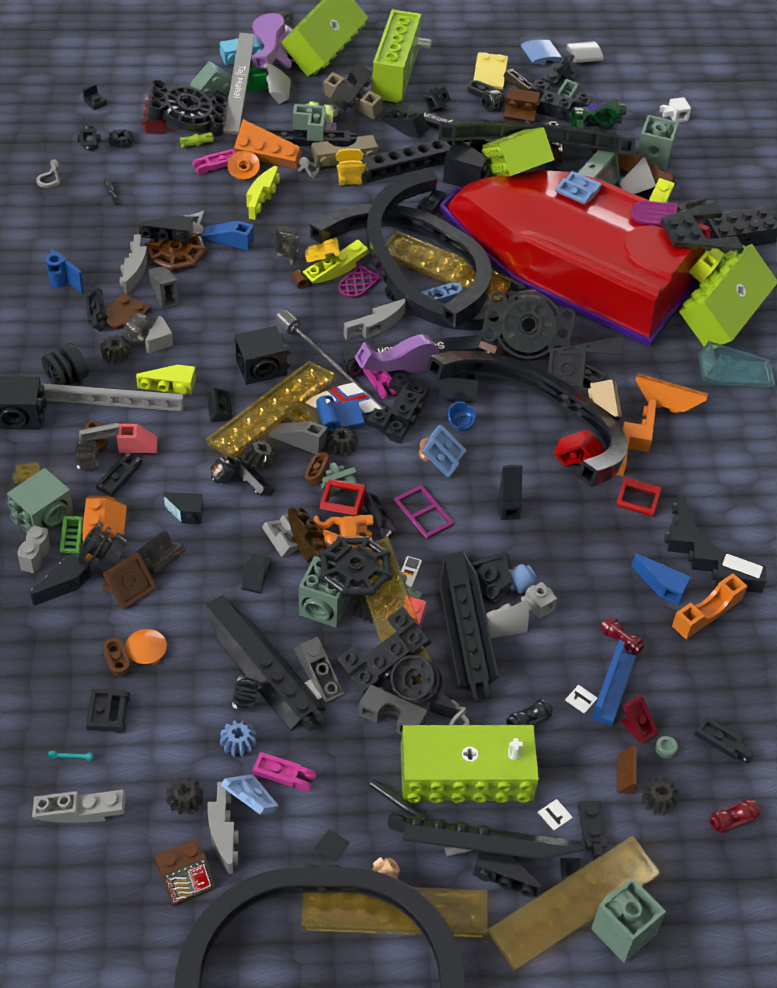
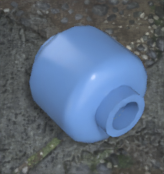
M519 564L511 569L512 585L509 589L511 591L515 590L518 593H524L530 586L535 585L537 577L529 565Z

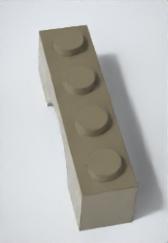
M332 72L323 81L325 95L331 98L341 82L349 86L345 78ZM368 91L365 95H361L360 98L356 97V102L352 106V109L375 119L383 110L382 97Z
M373 135L357 137V141L348 147H337L327 141L312 143L311 157L316 168L339 165V161L336 160V153L341 149H360L364 153V158L378 154V145Z

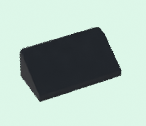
M213 387L207 395L210 422L231 421L233 417L229 392Z

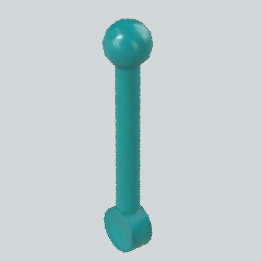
M49 751L48 757L50 759H56L57 757L80 758L92 761L94 754L91 752L87 754H68Z

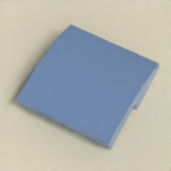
M532 40L521 45L529 59L535 64L545 65L547 60L559 62L562 58L550 40Z
M571 171L566 179H562L555 192L585 205L599 192L601 183Z
M442 425L436 427L422 450V453L446 477H450L460 464L458 462L459 459L466 452V449Z

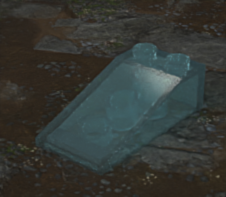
M710 341L698 354L702 379L705 382L726 386H775L769 359Z

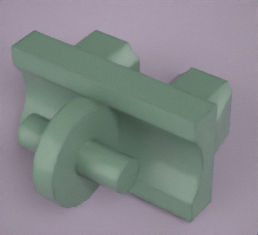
M330 463V470L325 471L327 477L322 479L323 483L320 486L322 490L325 489L328 479L356 483L354 477L356 470L354 467L344 470L343 465L337 467L336 463ZM332 487L331 496L338 494L340 488Z

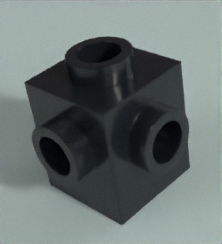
M438 86L430 90L431 94L424 97L430 111L435 109L442 110L447 107L446 103L452 101L445 86L440 89Z
M84 126L83 129H80V133H77V140L82 147H85V150H94V147H98V143H101V134L98 133L94 126ZM89 136L93 137L91 142L87 141Z

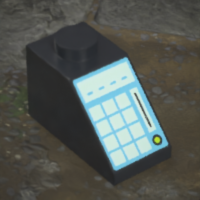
M164 492L165 508L181 523H202L203 494Z

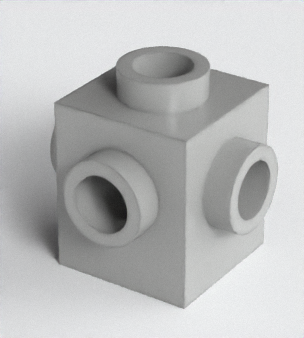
M543 582L536 586L532 585L526 590L525 596L528 598L529 610L538 619L555 610L557 598L554 596L553 591L546 587Z

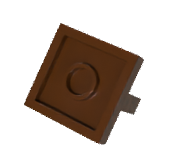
M509 88V93L507 92L504 119L521 122L529 120V123H534L540 93Z
M136 552L103 573L107 581L102 584L104 591L114 594L120 608L123 609L156 588L140 554Z

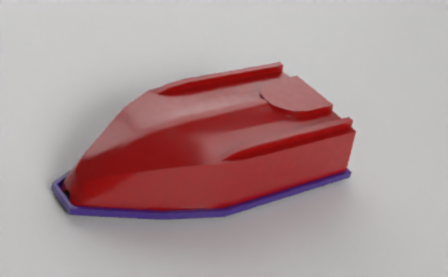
M547 170L517 173L512 176L502 175L483 178L468 184L464 188L457 187L440 204V211L457 229L477 241L487 253L490 263L510 281L515 280L525 285L527 290L535 289L553 302L566 308H571L574 312L649 347L700 282L689 273V270L704 253L703 247H696L695 249L673 247L662 226L643 225L637 223L632 218V207L640 201L648 200L590 176L585 177L601 183V189L585 205L555 192L562 179H566L571 172ZM697 222L705 238L710 239L711 229Z

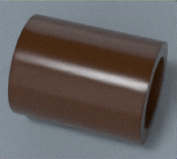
M301 270L294 271L291 277L299 289L307 287L308 280Z

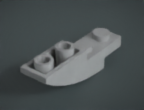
M134 235V240L130 242V251L132 253H129V258H125L124 265H121V275L123 277H120V287H123L124 294H128L139 283L147 266V246H142L141 235Z
M405 299L373 308V314L344 323V337L346 340L363 335L366 340L388 330L405 314Z
M218 782L217 802H208L210 836L222 866L228 874H233V865H238V851H234V844L239 843V831H234V822H230V810H227V804H231V793L221 786L222 782Z
M124 790L79 795L77 791L37 796L34 797L32 818L64 823L106 821V816L125 814L126 793Z

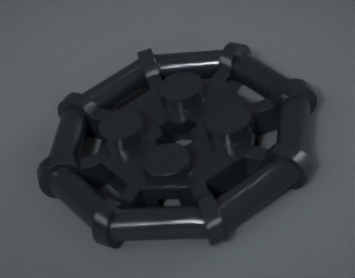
M340 535L337 537V540L325 550L320 551L318 555L321 563L320 579L340 592L343 597H346V595L374 596L378 589L393 578L390 565V551L379 546L368 535H365V537H343ZM340 547L343 548V549H342L341 551H339L337 554L334 553V552H335L336 550H338ZM329 560L335 562V568L330 570ZM376 561H382L383 569L377 567ZM352 562L354 564L360 563L359 567L352 566ZM375 575L380 576L373 584L369 581ZM334 576H339L345 581V584L340 583ZM350 584H352L353 586H360L361 584H364L365 587H349V586H350Z

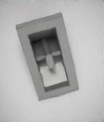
M161 316L158 317L145 339L146 353H152L173 346L172 332Z

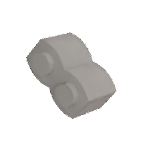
M34 525L28 531L26 541L18 549V559L22 571L36 573L40 569L42 558L48 554L51 547L48 529Z

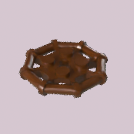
M193 232L190 243L160 240L157 243V239H150L144 244V246H147L149 263L152 266H166L170 272L189 267L195 268L202 256L207 254L208 249L205 247L201 238L202 235L199 232ZM153 250H158L159 253L154 254ZM193 252H197L193 258L190 256Z

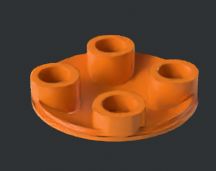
M152 629L134 632L125 644L129 661L138 664H158L167 649L164 636Z

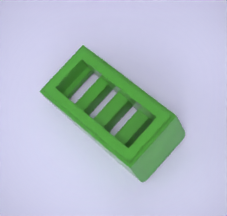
M63 516L60 554L72 553L79 555L83 536V517ZM68 526H76L78 529H71ZM67 532L77 533V535H67ZM66 539H77V542L66 541ZM65 545L76 546V549L65 548Z

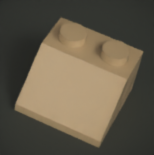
M614 380L590 383L591 388H588L589 398L613 416L622 418L616 382Z

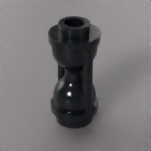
M541 698L533 704L511 713L506 719V724L535 725L552 716V706L549 701Z

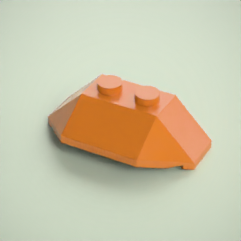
M639 373L636 376V382L647 401L654 399L656 400V408H662L663 406L669 408V411L674 413L685 412L706 401L709 394Z
M109 495L88 496L85 503L83 541L88 532L99 521L104 524L101 533L104 532L107 526L111 528L108 537L112 538L116 532L124 535L127 506ZM88 553L83 560H88L90 554Z

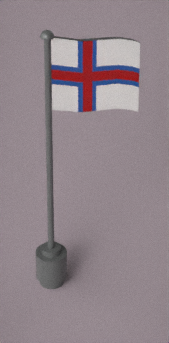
M285 309L280 310L276 314L275 319L280 327L288 334L296 332L300 334L352 382L334 387L315 396L301 398L300 401L310 411L311 408H316V400L324 395L332 396L335 404L358 399L362 415L372 413L374 408L386 411V406H382L299 330L301 321Z

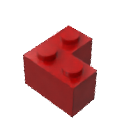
M588 429L560 438L554 455L565 467L578 462L582 465L583 460L604 453L605 449Z

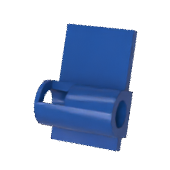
M50 250V254L46 257L50 285L60 288L69 283L80 293H84L82 271L67 261L57 251Z
M324 395L316 400V408H311L314 422L328 427L327 433L364 425L358 399L335 404L332 396Z

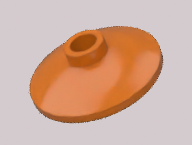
M239 151L229 158L227 167L229 173L234 178L248 180L258 173L260 162L258 157L252 152Z

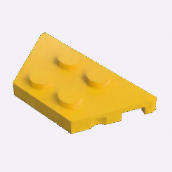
M337 237L326 240L319 245H311L305 250L307 263L326 259L327 256L333 254L335 256L340 255Z

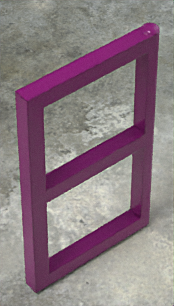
M422 485L393 499L426 539L454 525L453 520ZM421 491L432 505L411 515L400 501ZM436 509L447 523L426 533L415 519Z

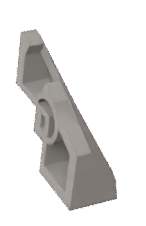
M269 63L264 64V68L269 72L266 79L270 94L278 104L288 100L291 79L277 67Z
M642 158L619 182L621 189L632 194H638L656 186L645 158Z
M288 514L283 515L280 520L264 523L262 528L281 557L299 550L291 531Z
M527 596L521 597L522 602L514 606H510L508 603L500 609L486 613L491 638L527 632L529 621V602Z

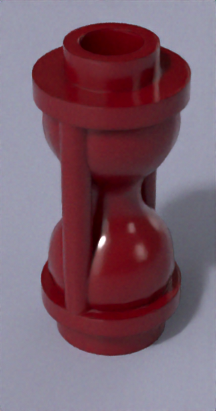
M608 617L602 623L600 629L603 631V634L611 639H619L625 642L624 649L629 654L638 655L644 648V639L634 634H626L622 624L616 618Z
M745 799L737 804L712 812L710 824L715 831L723 833L744 823L756 820L760 816V809L755 800Z

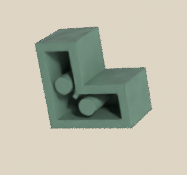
M209 61L190 85L203 91L210 97L216 90L228 96L232 76Z
M294 104L293 129L307 130V140L323 142L326 106Z

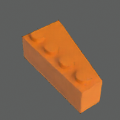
M244 119L242 120L234 146L235 152H252L261 162L298 169L299 161L302 157L299 146Z

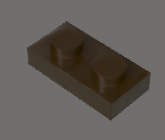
M510 69L504 73L503 76L508 83L515 85L518 89L530 91L532 84L515 70Z

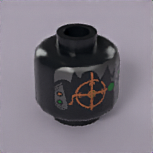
M498 90L486 91L482 96L481 104L487 111L499 110L504 104V96Z
M220 456L210 467L211 479L217 484H228L238 473L237 462L230 456Z

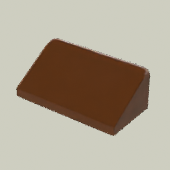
M632 746L618 755V793L633 795L637 785V746Z

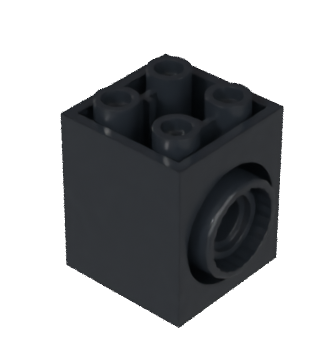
M277 326L235 335L236 362L246 385L288 375L287 368L290 367L287 355H290L288 345L284 344L283 334L278 331Z
M0 376V429L40 430L41 422L45 421L43 408L47 407V398L43 397L45 387L44 384H41L40 377Z

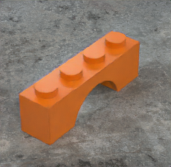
M732 573L719 582L714 591L704 601L697 605L689 603L676 612L672 627L685 639H688L742 601L747 585Z

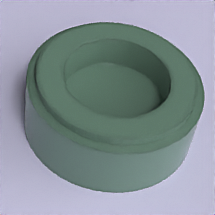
M663 736L658 739L655 750L660 757L669 759L675 756L678 744L672 737Z

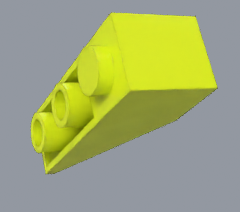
M714 248L711 251L705 250L689 270V273L698 281H704L719 264L724 253Z
M173 365L136 375L137 387L140 389L192 395L196 381L195 367Z

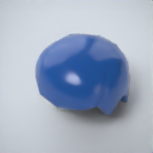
M463 401L455 402L450 406L448 421L454 429L467 431L475 425L477 418L473 407L468 406Z

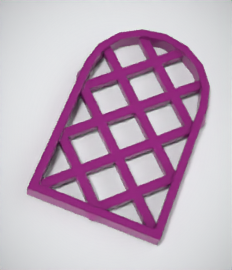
M360 264L340 281L338 290L344 297L359 298L379 282L381 278L380 275ZM361 274V278H355V275ZM363 274H369L370 277H363ZM356 280H362V283L356 284ZM364 280H370L371 283H364ZM347 281H354V284H348ZM354 286L355 290H349L348 287ZM357 286H363V289H357Z

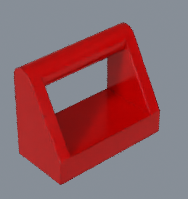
M624 477L616 506L653 517L662 487ZM625 489L654 496L652 507L648 508L622 500Z
M328 479L319 509L356 516L361 515L366 485ZM332 487L359 492L355 506L330 502Z

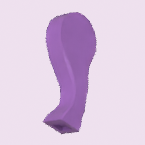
M270 13L258 17L253 22L252 28L256 41L263 47V50L251 56L254 68L265 69L264 64L269 63L272 65L275 60L285 68H291L292 63L287 57L288 52L280 42L293 29L285 25L283 17L279 14Z
M420 334L410 337L383 352L373 351L364 342L355 359L359 366L366 370H405L410 373H419L426 370L430 356L439 354V349L430 336Z

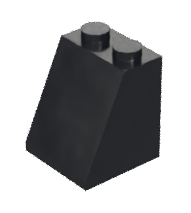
M461 140L454 141L445 156L443 182L464 188L470 183L487 178L485 177L488 170V164H486L487 157Z

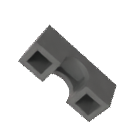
M370 684L359 702L358 715L375 723H378L379 719L385 714L397 716L396 732L401 735L403 725H424L426 723V709L418 704H412L400 696L388 693L381 687H375Z

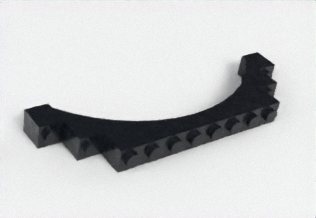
M472 119V121L456 120V122L440 121L438 140L441 141L498 140L522 130L544 127L549 143L589 147L634 155L636 138L632 135H618L616 132L600 131L599 128Z

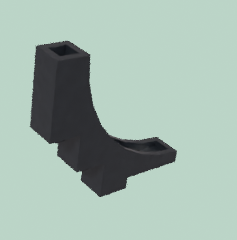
M678 495L676 503L672 504V514H675V518L672 520L669 532H665L664 536L667 552L688 554L691 570L712 572L711 578L715 580V588L719 582L733 573L747 585L746 591L762 593L767 582L766 566L760 565L763 569L759 578L723 566L725 556L728 553L712 544L698 530L688 511L686 496Z

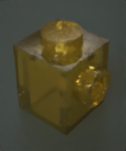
M39 461L15 465L16 473H13L14 484L20 485L40 471Z

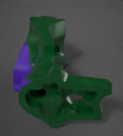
M614 99L605 104L572 108L571 126L584 127V124L587 123V127L612 129L614 124L622 123V115L627 113L626 105H619L618 100Z

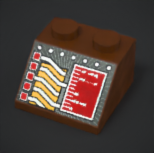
M197 838L154 856L156 869L172 906L216 889L206 856Z

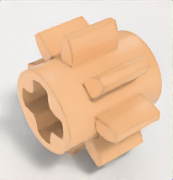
M380 857L373 863V871L398 879L397 876L400 869L392 858H385L383 860Z

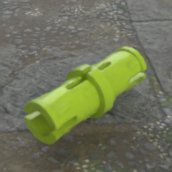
M211 132L200 135L196 133L193 136L180 138L182 148L194 145L197 147L200 144L213 142Z

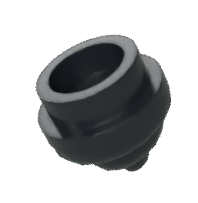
M350 358L344 363V371L349 376H356L361 372L362 368L355 358Z

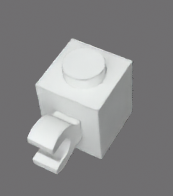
M684 97L670 99L669 106H660L659 112H663L662 117L670 116L673 121L684 122L689 120L691 107Z

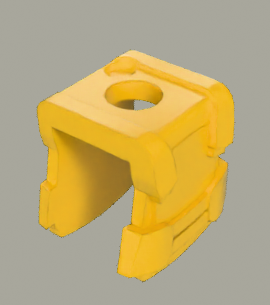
M341 149L336 153V160L339 161V165L336 166L340 186L362 185L361 176L364 173L366 164H363L361 161L363 160L364 153L360 149Z

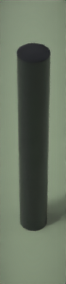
M374 779L371 782V788L409 815L421 816L424 820L427 819L428 816Z

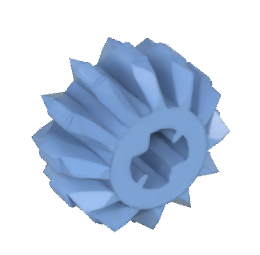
M234 720L233 725L226 723L225 730H221L220 744L224 747V751L226 753L231 752L233 757L237 753H240L242 757L244 752L251 753L252 747L256 745V731L253 730L251 723L245 725L244 720L241 723H237Z

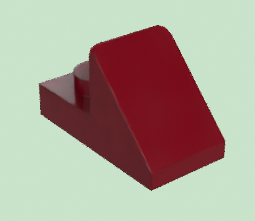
M637 695L623 705L627 717L621 723L640 743L646 742L658 733L643 696Z

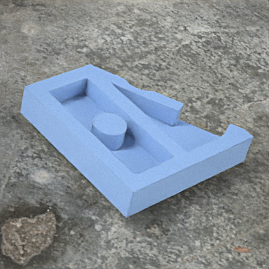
M253 774L225 778L221 784L224 789L259 814L274 812L279 806Z

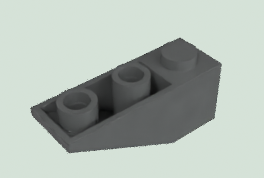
M312 421L276 424L268 433V437L318 454L326 445L328 427Z
M318 637L294 648L303 669L325 703L344 694Z

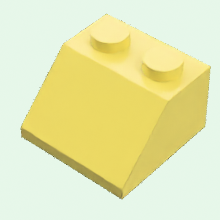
M478 52L474 80L491 85L496 89H503L505 81L503 75L507 70L508 56Z

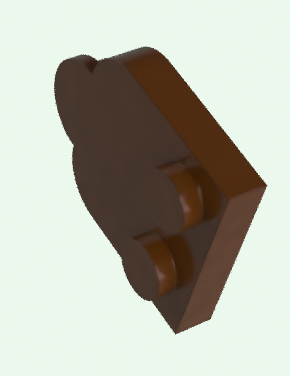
M122 293L105 309L107 325L112 330H119L121 328L133 329L151 312V306Z

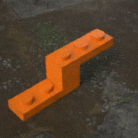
M649 399L648 405H644L642 416L645 419H642L641 424L624 422L622 430L627 438L628 448L619 472L616 475L624 476L628 449L649 452L653 435L656 400Z

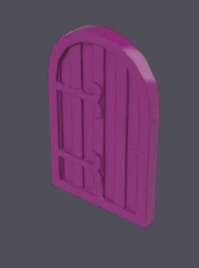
M640 201L632 207L631 215L637 223L661 226L660 221L663 217L677 213V204Z

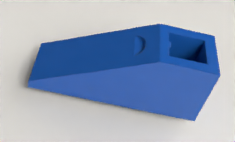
M241 221L207 226L201 238L248 251L254 241V225Z
M635 553L631 567L660 598L679 605L691 577Z

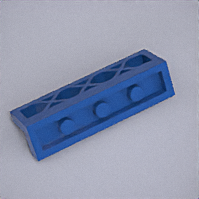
M620 640L618 641L592 717L593 720L611 726L613 725L636 658L635 655L622 651L625 642Z

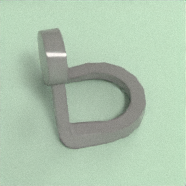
M306 157L300 159L301 167L297 171L300 172L305 168L308 175L315 178L320 172V167L311 173L308 166L316 167L314 162H310Z
M55 159L50 161L51 170L37 177L36 183L40 187L50 188L60 184L57 172L59 165ZM54 172L55 181L51 183H42L40 181L41 178L49 176Z
M204 211L184 215L187 217L199 216L197 224L193 221V232L203 233V226L200 222Z
M451 700L456 705V715L452 718L449 725H454L460 717L465 721L463 725H470L468 718L464 715L466 707H460L456 701Z

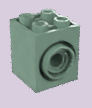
M648 115L640 137L638 156L646 157L652 165L657 164L663 171H666L679 122Z
M46 468L7 493L9 500L7 504L11 509L10 517L15 524L19 523L23 527L26 534L34 525L46 528L49 532L63 522V516H72L74 514L70 489Z
M314 556L299 585V615L337 628L351 599V595L341 596L340 592L320 579V558ZM329 561V570L335 568V563ZM334 576L340 583L345 584V581L339 576Z
M632 877L602 900L597 908L591 929L625 963L657 935L666 911Z

